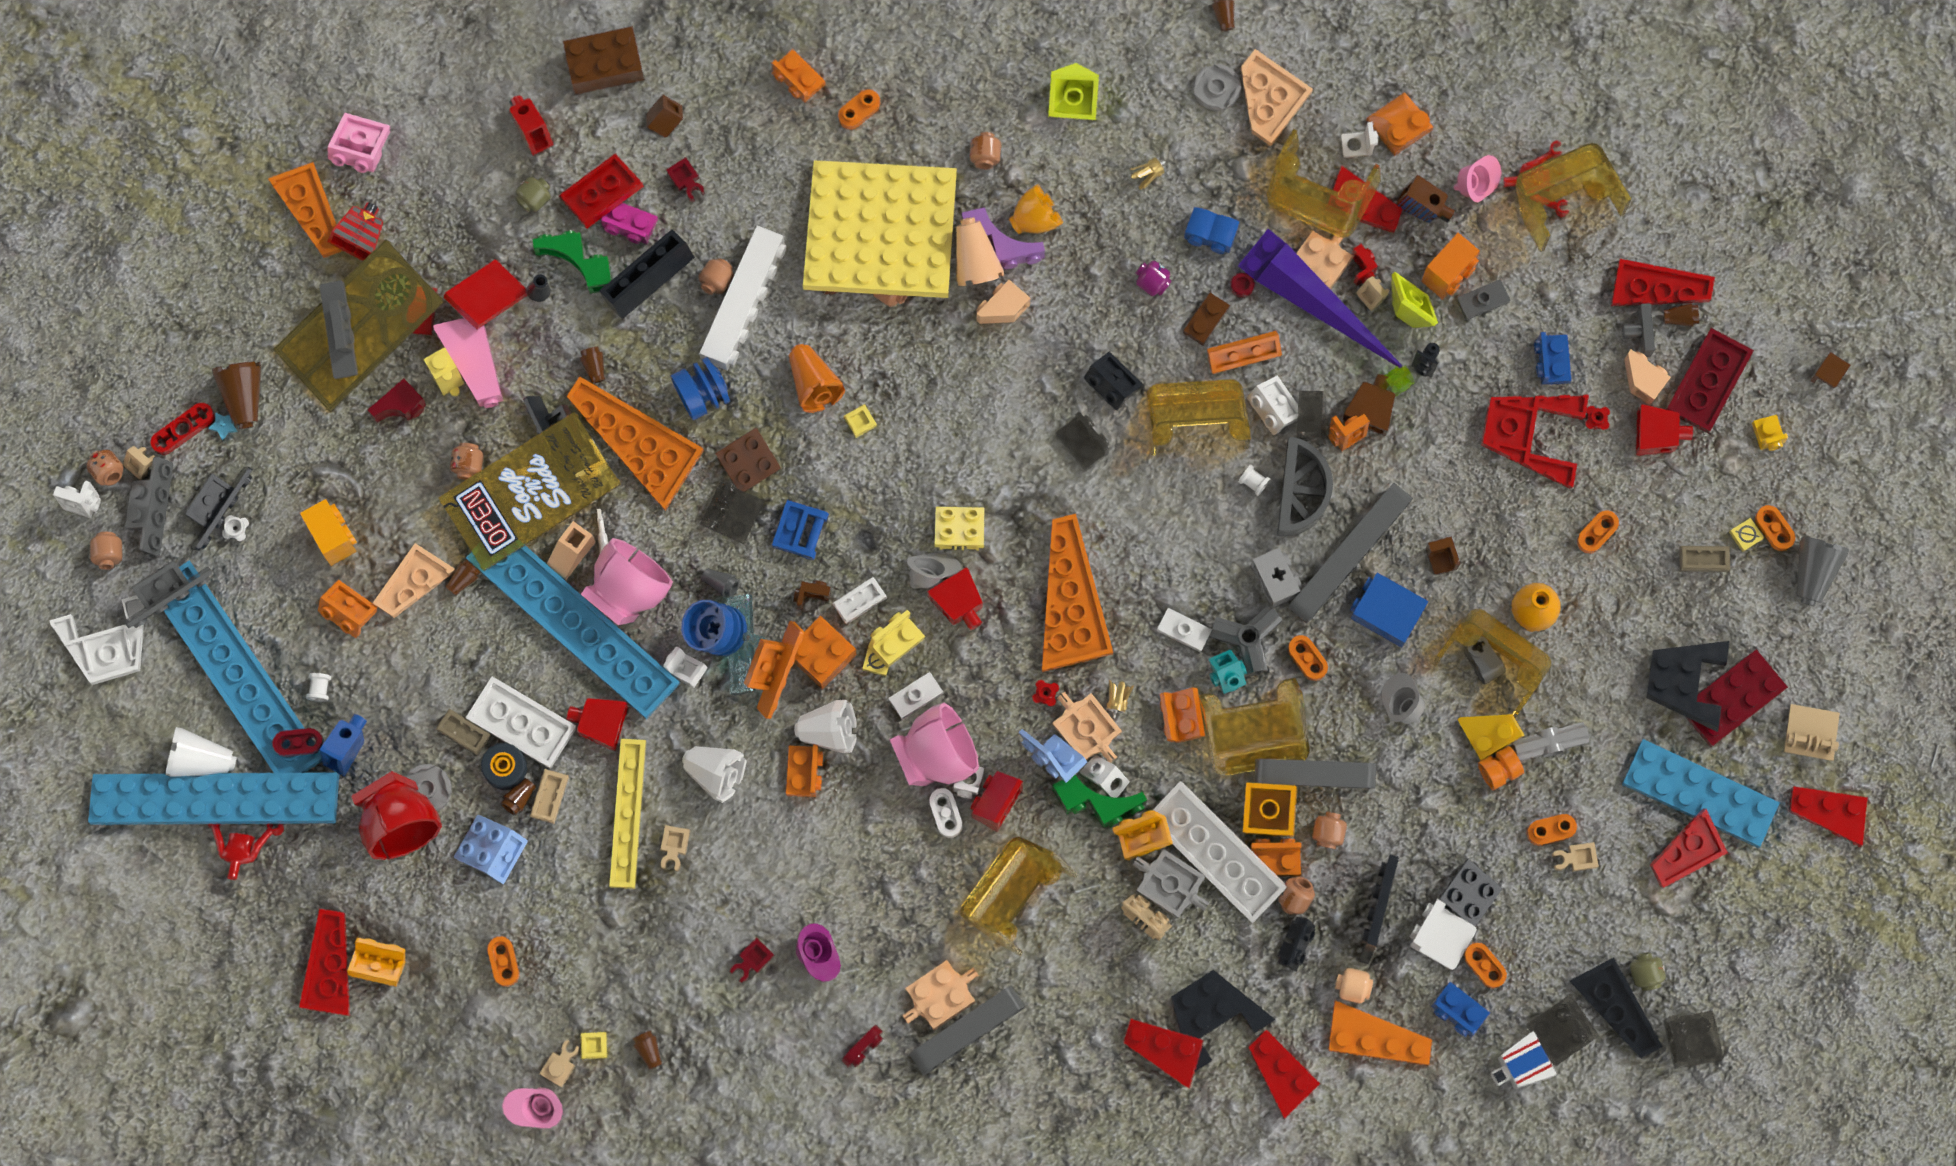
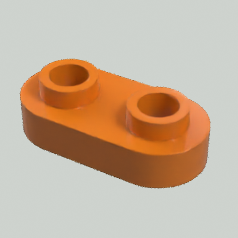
M871 89L863 90L841 107L838 113L840 125L848 130L856 129L874 115L880 108L878 93ZM866 98L873 100L871 103L864 102ZM852 112L854 113V116L852 118H848L846 114Z
M1771 505L1761 507L1755 515L1756 525L1775 550H1788L1795 542L1794 531L1776 507ZM1763 516L1770 517L1771 522L1766 523ZM1777 537H1784L1785 543H1780Z
M1608 510L1599 512L1577 538L1579 549L1588 554L1598 551L1619 526L1617 515ZM1601 522H1608L1609 528H1604ZM1585 539H1592L1593 545H1587Z
M1304 635L1292 638L1288 646V652L1304 676L1311 681L1323 679L1328 671V664L1313 642ZM1303 646L1305 651L1298 653L1296 647ZM1316 665L1319 668V672L1313 673L1310 667Z
M1568 814L1536 820L1528 827L1527 838L1536 846L1570 839L1575 834L1577 823ZM1562 822L1567 823L1569 829L1563 830L1560 824ZM1542 828L1545 835L1539 836L1536 830Z
M495 937L488 944V955L493 976L499 985L510 987L518 981L520 976L514 947L506 937ZM504 946L506 948L505 953L498 954V947ZM506 970H510L512 973L508 979L503 978V972Z
M1473 943L1465 950L1464 959L1466 964L1486 987L1498 988L1506 981L1507 972L1486 945ZM1474 952H1478L1481 955L1479 961L1473 959L1472 954ZM1489 972H1495L1497 979L1491 980Z

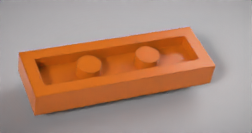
M1272 331L1208 348L1207 354L1212 374L1282 356L1279 334L1277 331Z

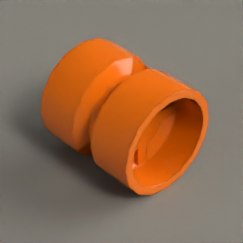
M1510 746L1496 752L1495 758L1489 756L1478 762V768L1484 781L1493 791L1505 785L1506 779L1512 781L1524 774L1522 763Z

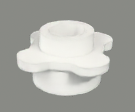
M232 515L227 516L222 536L225 539L235 538L238 541H243L246 538L245 530L249 526V521L246 518L240 519Z

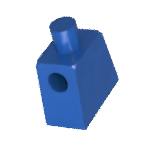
M354 714L349 723L344 720H340L320 748L323 766L345 777L364 744L362 729L367 721L363 717Z

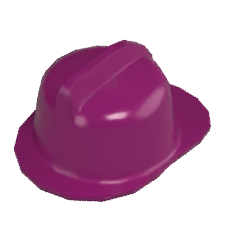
M809 924L803 927L799 932L795 948L798 960L804 964L808 973L813 978L822 982L835 979L840 973L841 963L830 932L820 924Z

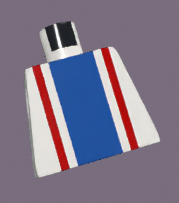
M1534 1031L1499 1056L1498 1059L1502 1067L1491 1072V1076L1497 1086L1510 1080L1514 1089L1544 1081L1557 1075Z

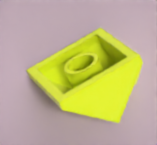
M1077 63L1052 71L1048 117L1096 120L1099 75Z
M1394 272L1392 274V305L1396 317L1412 328L1431 327L1438 324L1429 295Z

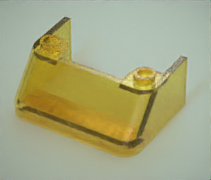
M1293 129L1276 160L1267 191L1268 204L1275 210L1338 237L1345 238L1352 235L1381 182L1380 165L1375 163L1365 184L1357 180H1349L1342 185L1339 192H1336L1297 175L1300 161L1295 154L1299 148L1298 131Z
M1596 143L1585 144L1519 174L1515 183L1522 220L1540 252L1545 250L1551 236L1544 224L1547 218L1546 211L1543 208L1544 205L1584 189L1587 196L1593 200L1599 201L1610 197L1621 217L1625 215L1632 200L1604 150Z
M1473 609L1458 625L1436 656L1432 665L1435 667L1438 665L1454 641L1462 646L1470 647L1475 645L1481 636L1485 637L1494 650L1520 667L1516 676L1517 682L1528 692L1512 713L1514 718H1516L1550 670L1551 659L1545 652L1486 611Z
M1020 836L1014 837L1007 843L963 903L960 915L1000 946L1021 955L1023 951L1013 943L1016 939L1017 927L1012 923L1019 911L1040 883L1046 886L1054 884L1059 880L1062 872L1074 878H1077L1079 874L1055 852Z

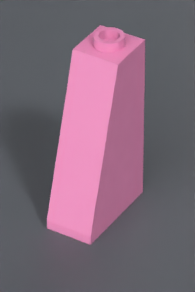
M465 318L433 325L437 337L448 351L478 405L491 408L497 406L498 402H502L503 397L485 325L476 330Z

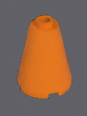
M804 344L794 346L789 354V360L800 407L805 412L814 413L825 410L823 405L830 402L832 405L836 404L845 393L842 381L811 346Z

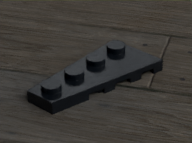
M1390 854L1386 862H1381L1378 876L1382 877L1381 882L1375 885L1372 898L1376 899L1374 907L1370 906L1366 919L1370 921L1368 929H1364L1361 943H1363L1359 958L1361 963L1369 964L1377 947L1399 860L1398 856Z
M1614 957L1569 980L1640 1059L1663 1047Z

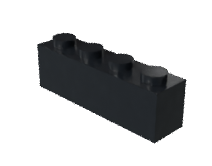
M671 229L600 289L599 292L608 306L621 319H624L691 262L695 256L687 243Z

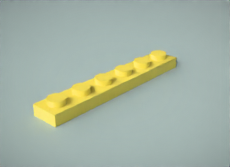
M621 739L610 888L635 889L646 740Z

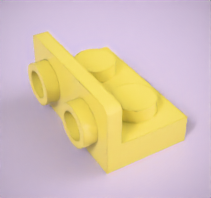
M908 610L903 614H900V612L896 613L888 621L889 625L884 629L882 627L877 628L870 635L871 640L868 647L887 668L925 638V635L909 619L911 613Z

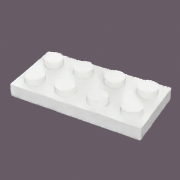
M493 676L466 716V719L503 742L514 745L522 753L549 769L552 768L577 728L576 725Z

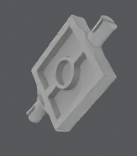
M1163 849L1157 860L1151 864L1139 858V856L1134 861L1133 866L1145 873L1144 879L1136 892L1177 919H1179L1184 909L1191 905V903L1203 911L1210 902L1197 895L1199 886L1206 876Z

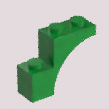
M565 231L562 235L556 236L543 234L538 236V238L532 239L536 256H555L566 260L576 267L583 275L590 294L600 293L599 290L612 280L608 256L596 254L590 256L589 259H585L580 232Z
M1076 774L1067 783L1060 780L1053 784L1052 787L1066 814L1071 812L1074 815L1085 810L1087 808L1085 804L1089 803L1103 828L1108 825L1110 828L1119 825V822L1123 821L1122 818L1130 813L1132 816L1139 814L1145 809L1144 805L1147 804V798L1143 791L1129 797L1115 798L1103 796L1086 787Z

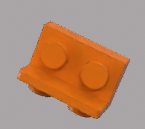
M794 49L787 53L779 62L776 60L772 62V75L780 83L784 82L789 87L788 90L796 99L800 98L804 103L826 85L825 80Z
M1363 414L1360 417H1351L1343 426L1335 415L1331 418L1328 438L1334 447L1338 446L1341 451H1344L1366 437L1370 421Z
M338 580L320 597L318 612L325 619L331 620L338 625L343 632L357 638L360 635L361 628L377 612L378 607Z
M1191 687L1173 693H1160V709L1163 713L1164 733L1168 741L1182 743L1205 736L1197 688Z
M813 744V747L789 745L786 796L816 797V791H821L822 776H817L818 766H823V751H819L818 745Z
M1257 839L1255 843H1251L1250 850L1277 876H1301V843H1295V839H1281L1280 843H1270V839Z

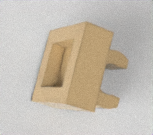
M1373 276L1367 279L1356 292L1358 297L1371 311L1376 309L1389 293V289H1384L1380 285L1381 280L1375 279Z
M133 446L127 450L123 466L139 480H142L147 476L155 456L147 458L145 456V447L138 450Z

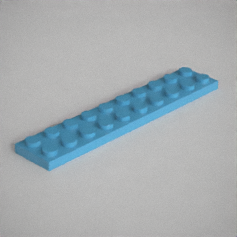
M519 539L491 557L482 542H480L466 557L487 579L646 720L680 684L674 676Z
M190 560L179 567L187 580L198 573ZM206 584L200 587L195 585L188 590L190 593L181 600L177 601L174 599L167 603L168 608L164 610L165 614L274 773H305L322 761L320 751L311 755L282 757L273 749L272 742L277 733L305 728ZM312 738L307 742L308 746L315 744ZM285 741L283 743V748H289L291 742Z
M337 772L217 773L201 776L93 774L88 823L91 825L336 823L339 774Z

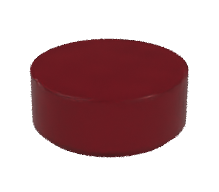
M1237 273L1231 279V292L1239 298L1250 296L1255 286L1254 279L1247 273Z

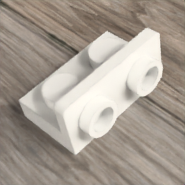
M1278 376L1257 385L1247 396L1251 406L1256 410L1272 435L1278 434L1284 427L1300 420L1305 415Z
M88 481L84 482L81 491L70 486H65V489L56 486L53 496L63 510L91 518L93 512H96L100 506L99 494Z

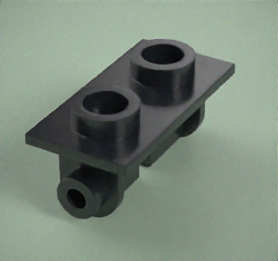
M1429 343L1423 352L1417 350L1411 364L1414 367V371L1423 377L1429 376L1432 378L1439 363L1435 361L1440 352V348L1436 343Z
M1296 917L1295 920H1292L1286 937L1294 941L1292 944L1284 941L1277 955V958H1279L1278 964L1285 967L1288 965L1295 972L1303 964L1306 957V948L1315 937L1316 926L1309 919L1306 918L1304 920Z

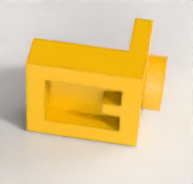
M1777 414L1752 422L1760 450L1768 448L1769 451H1774L1783 447L1788 436L1787 433L1783 434Z

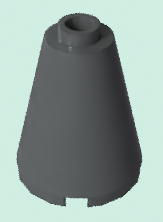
M1801 537L1797 597L1801 598V603L1815 606L1816 602H1822L1848 556V548L1811 537Z

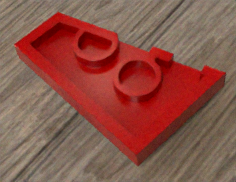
M1341 165L1326 211L1395 233L1402 208Z
M1796 786L1791 788L1790 813L1814 825H1819L1831 831L1832 834L1853 842L1852 844L1860 848L1863 846L1868 797Z
M1703 808L1650 864L1660 887L1664 888L1728 853L1707 809Z
M1130 1018L1123 1043L1190 1089L1204 1040Z
M1267 1029L1248 1047L1285 1120L1320 1083Z

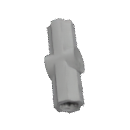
M1584 722L1559 729L1557 727L1544 729L1537 732L1536 735L1518 739L1511 743L1522 762L1539 756H1554L1564 752L1566 749L1588 744L1589 734Z

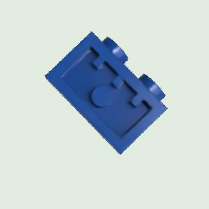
M1540 332L1538 338L1534 341L1535 354H1539V363H1536V375L1541 377V385L1570 384L1572 380L1568 335H1546V332Z
M1451 982L1447 984L1431 1005L1435 1009L1433 1013L1443 1021L1448 1019L1455 1025L1454 1029L1464 1037L1467 1035L1470 1037L1474 1036L1490 1014L1488 1010Z

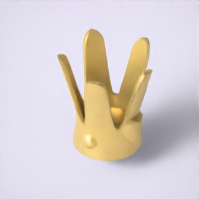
M1154 157L1147 164L1130 169L1134 170L1143 167L1131 175L1132 179L1150 174L1140 184V190L1145 189L1156 177L1164 174L1162 165L1165 161L1160 163Z
M1109 680V702L1106 709L1114 712L1113 718L1116 717V713L1124 714L1125 710H1127V700L1134 685L1131 688L1125 687V683L1122 681L1119 683L1116 692V685Z

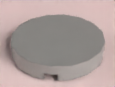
M1222 64L1206 66L1196 75L1193 84L1194 96L1205 109L1224 111L1232 107L1238 100L1241 90L1240 81L1236 72L1228 66Z
M431 764L418 765L408 772L406 777L416 782L419 789L417 791L426 795L436 811L443 809L449 802L452 794V784L447 773Z

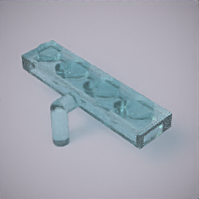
M744 594L727 598V605L739 609L744 615L747 624V632L743 634V645L735 653L729 655L730 694L741 695L756 692L755 688H748L744 681L754 657V647H757L760 639H765V637L756 635L753 631L752 595Z

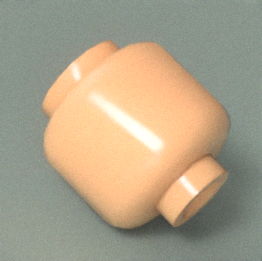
M1347 968L1343 975L1338 974L1335 989L1339 990L1341 999L1363 1003L1365 998H1370L1373 980L1370 979V975L1366 971Z

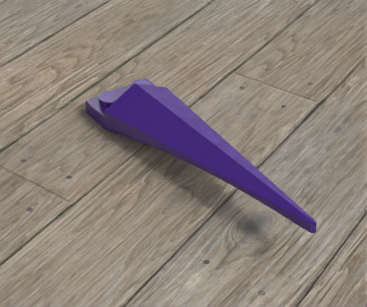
M1270 229L1264 232L1238 265L1239 268L1263 286L1395 366L1403 368L1402 364L1295 251Z

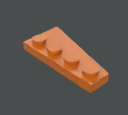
M313 162L268 178L323 258L343 251L327 242L337 224Z
M1336 1000L1334 1001L1328 1051L1429 1065L1432 1039Z

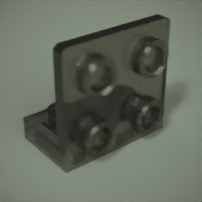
M1571 994L1526 1024V1028L1530 1033L1534 1031L1553 1066H1557L1600 1036Z
M1713 1011L1680 1017L1679 1015H1673L1663 1020L1674 1070L1724 1060Z

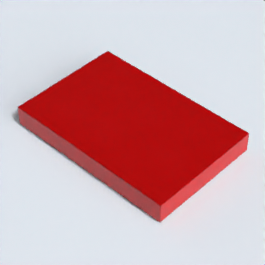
M615 153L558 196L584 227L588 229L643 188L644 185Z
M495 259L446 291L443 298L477 330L525 298L527 291Z

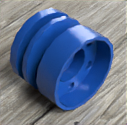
M708 357L701 359L705 368L704 371L701 370L698 363H693L695 375L692 377L686 369L670 375L672 383L693 421L708 414L705 402L709 401L715 409L720 408L716 399L717 396H719L723 404L730 402L726 383L718 368L711 363Z
M699 600L686 610L682 619L681 631L683 639L689 647L717 656H729L743 645L747 635V624L744 615L739 609L712 600Z

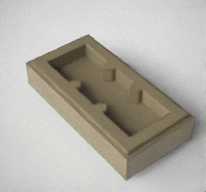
M1680 546V572H1729L1730 546Z
M450 708L436 727L438 732L476 756H479L492 736Z

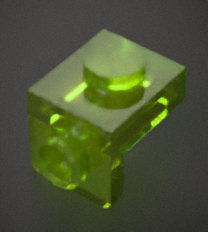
M1396 366L1385 374V376L1389 377L1386 379L1388 388L1391 392L1395 393V397L1415 383L1411 372L1406 366H1402V368Z

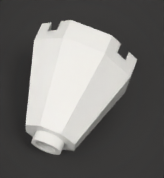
M836 700L800 716L794 726L796 737H799V740L803 743L816 744L819 747L840 753H851L856 743V734H852V728H856L853 706L850 702L847 703V700Z
M698 746L687 750L682 759L684 770L713 799L721 803L728 800L735 793L736 790L732 789L734 783L740 784L747 761L743 758V753L734 749Z

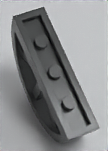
M1290 436L1286 447L1277 536L1282 537L1297 535L1313 527L1324 515L1333 490L1332 473L1324 456L1308 442ZM1297 452H1300L1311 461L1295 473ZM1317 467L1323 478L1324 489L1294 484ZM1293 493L1324 497L1318 510L1313 515H1310ZM1291 505L1302 517L1303 521L1290 524Z

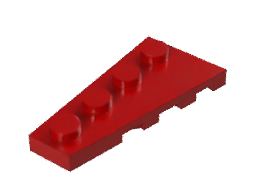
M1619 259L1611 306L1710 302L1715 277Z
M319 908L299 1004L300 1009L350 1017L346 914L344 912Z

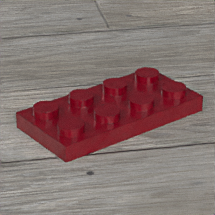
M1710 328L1666 410L1678 412L1681 420L1709 434L1754 350Z
M1756 649L1697 696V702L1722 706L1718 732L1687 717L1686 719L1712 748L1785 691L1788 686Z

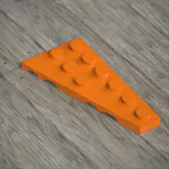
M579 376L568 393L567 399L666 511L704 452V449Z
M1076 514L1052 519L1042 672L1113 655L1111 641Z

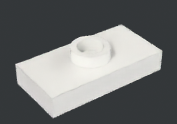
M874 577L833 602L832 605L847 625L887 599V596Z
M1168 608L1157 631L1201 653L1212 629Z
M929 672L888 699L903 720L941 696L943 691Z

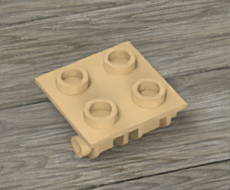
M1790 704L1784 752L1834 761L1835 751L1837 752L1839 746L1836 738L1840 713Z
M1134 893L1123 901V906L1121 907L1124 911L1123 914L1132 922L1138 917L1134 923L1136 925L1142 920L1144 924L1141 926V930L1148 925L1144 932L1153 940L1156 938L1160 941L1165 932L1172 927L1168 923V917L1160 911H1154L1149 906L1150 902L1145 897L1137 896Z

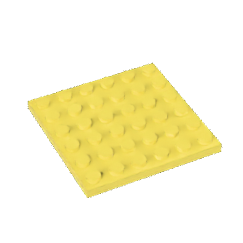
M814 160L803 290L948 298L957 168Z

